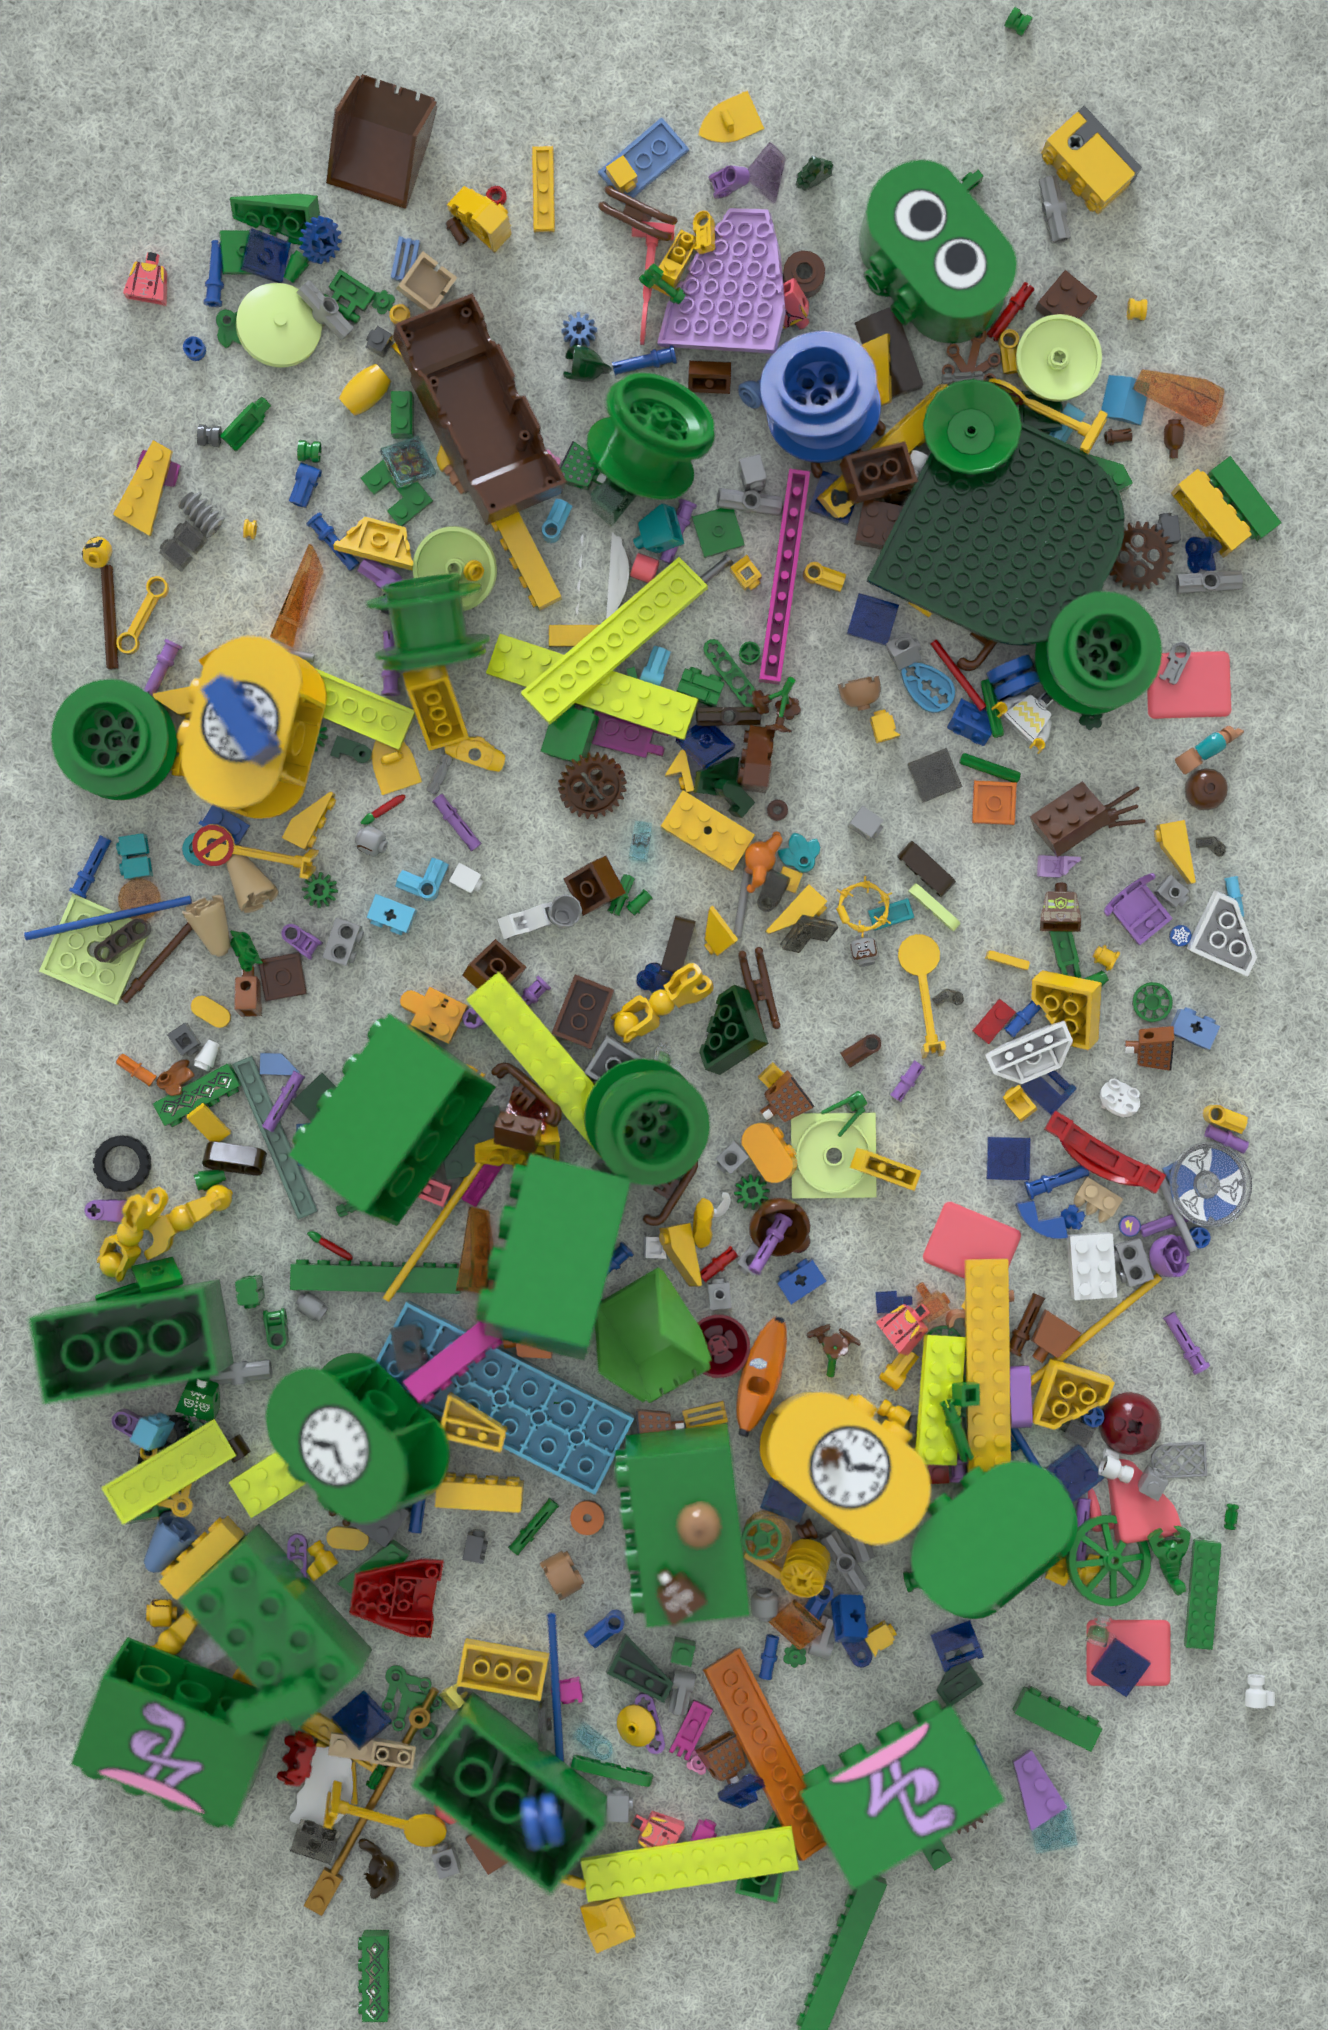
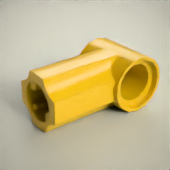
M1013 329L1005 330L998 340L1003 374L1007 375L1018 373L1016 368V350L1019 335ZM1006 336L1011 337L1014 344L1006 345L1003 338Z
M810 562L803 571V578L810 584H817L841 592L846 574L824 567L818 562ZM815 568L819 573L818 577H811L808 574V569Z
M1208 1105L1203 1110V1118L1206 1122L1216 1124L1239 1134H1242L1248 1123L1247 1116L1228 1110L1221 1105ZM1214 1108L1218 1111V1117L1215 1120L1211 1117V1111Z
M912 1351L909 1355L898 1353L892 1363L886 1366V1371L884 1373L881 1372L879 1379L897 1391L919 1356Z

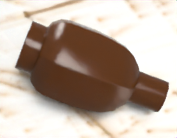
M1181 419L1168 420V424L1164 428V443L1170 450L1169 459H1178V450L1184 444L1185 428L1181 424Z

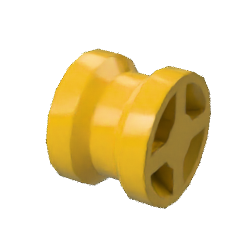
M1129 298L1127 320L1138 318L1140 321H1145L1147 299L1136 301L1134 298Z

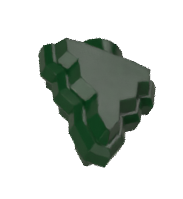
M812 155L808 163L797 173L796 187L806 191L831 177L834 168L832 161Z

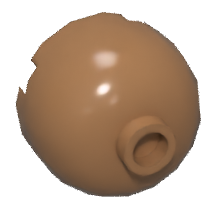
M878 675L874 677V680L870 676L848 681L849 683L845 684V687H843V683L838 684L839 694L843 702L850 707H857L858 711L869 709L870 704L877 701L881 692V683Z
M698 1502L686 1506L678 1517V1534L683 1542L690 1547L706 1548L713 1544L719 1536L721 1529L720 1517L717 1511L709 1504Z

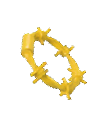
M864 876L863 882L850 885L847 888H843L842 891L836 890L841 894L839 906L836 910L842 923L847 924L853 930L858 931V933H862V938L866 931L878 928L886 922L891 924L887 917L889 913V895L892 892L886 894L877 885L867 881L866 876ZM856 887L867 889L866 893H869V888L877 890L882 900L878 904L882 902L885 904L883 915L879 919L876 916L874 917L878 922L873 926L865 927V925H861V920H859L858 925L850 923V918L844 905H842L848 895L854 896L850 891Z

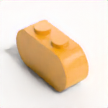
M760 1122L749 1126L744 1131L741 1140L742 1146L766 1181L772 1183L784 1181L790 1178L796 1171V1152L790 1144H786L783 1139L784 1134L778 1126L775 1127L774 1124L769 1122Z

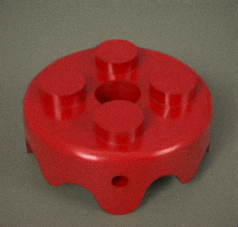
M295 1731V1736L289 1735L284 1738V1743L290 1750L282 1757V1761L287 1765L288 1770L279 1771L276 1777L278 1780L283 1781L284 1785L299 1787L311 1775L312 1756L315 1755L317 1745L314 1743L310 1733Z

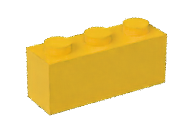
M856 1148L850 1165L852 1169L915 1191L921 1171L860 1148Z

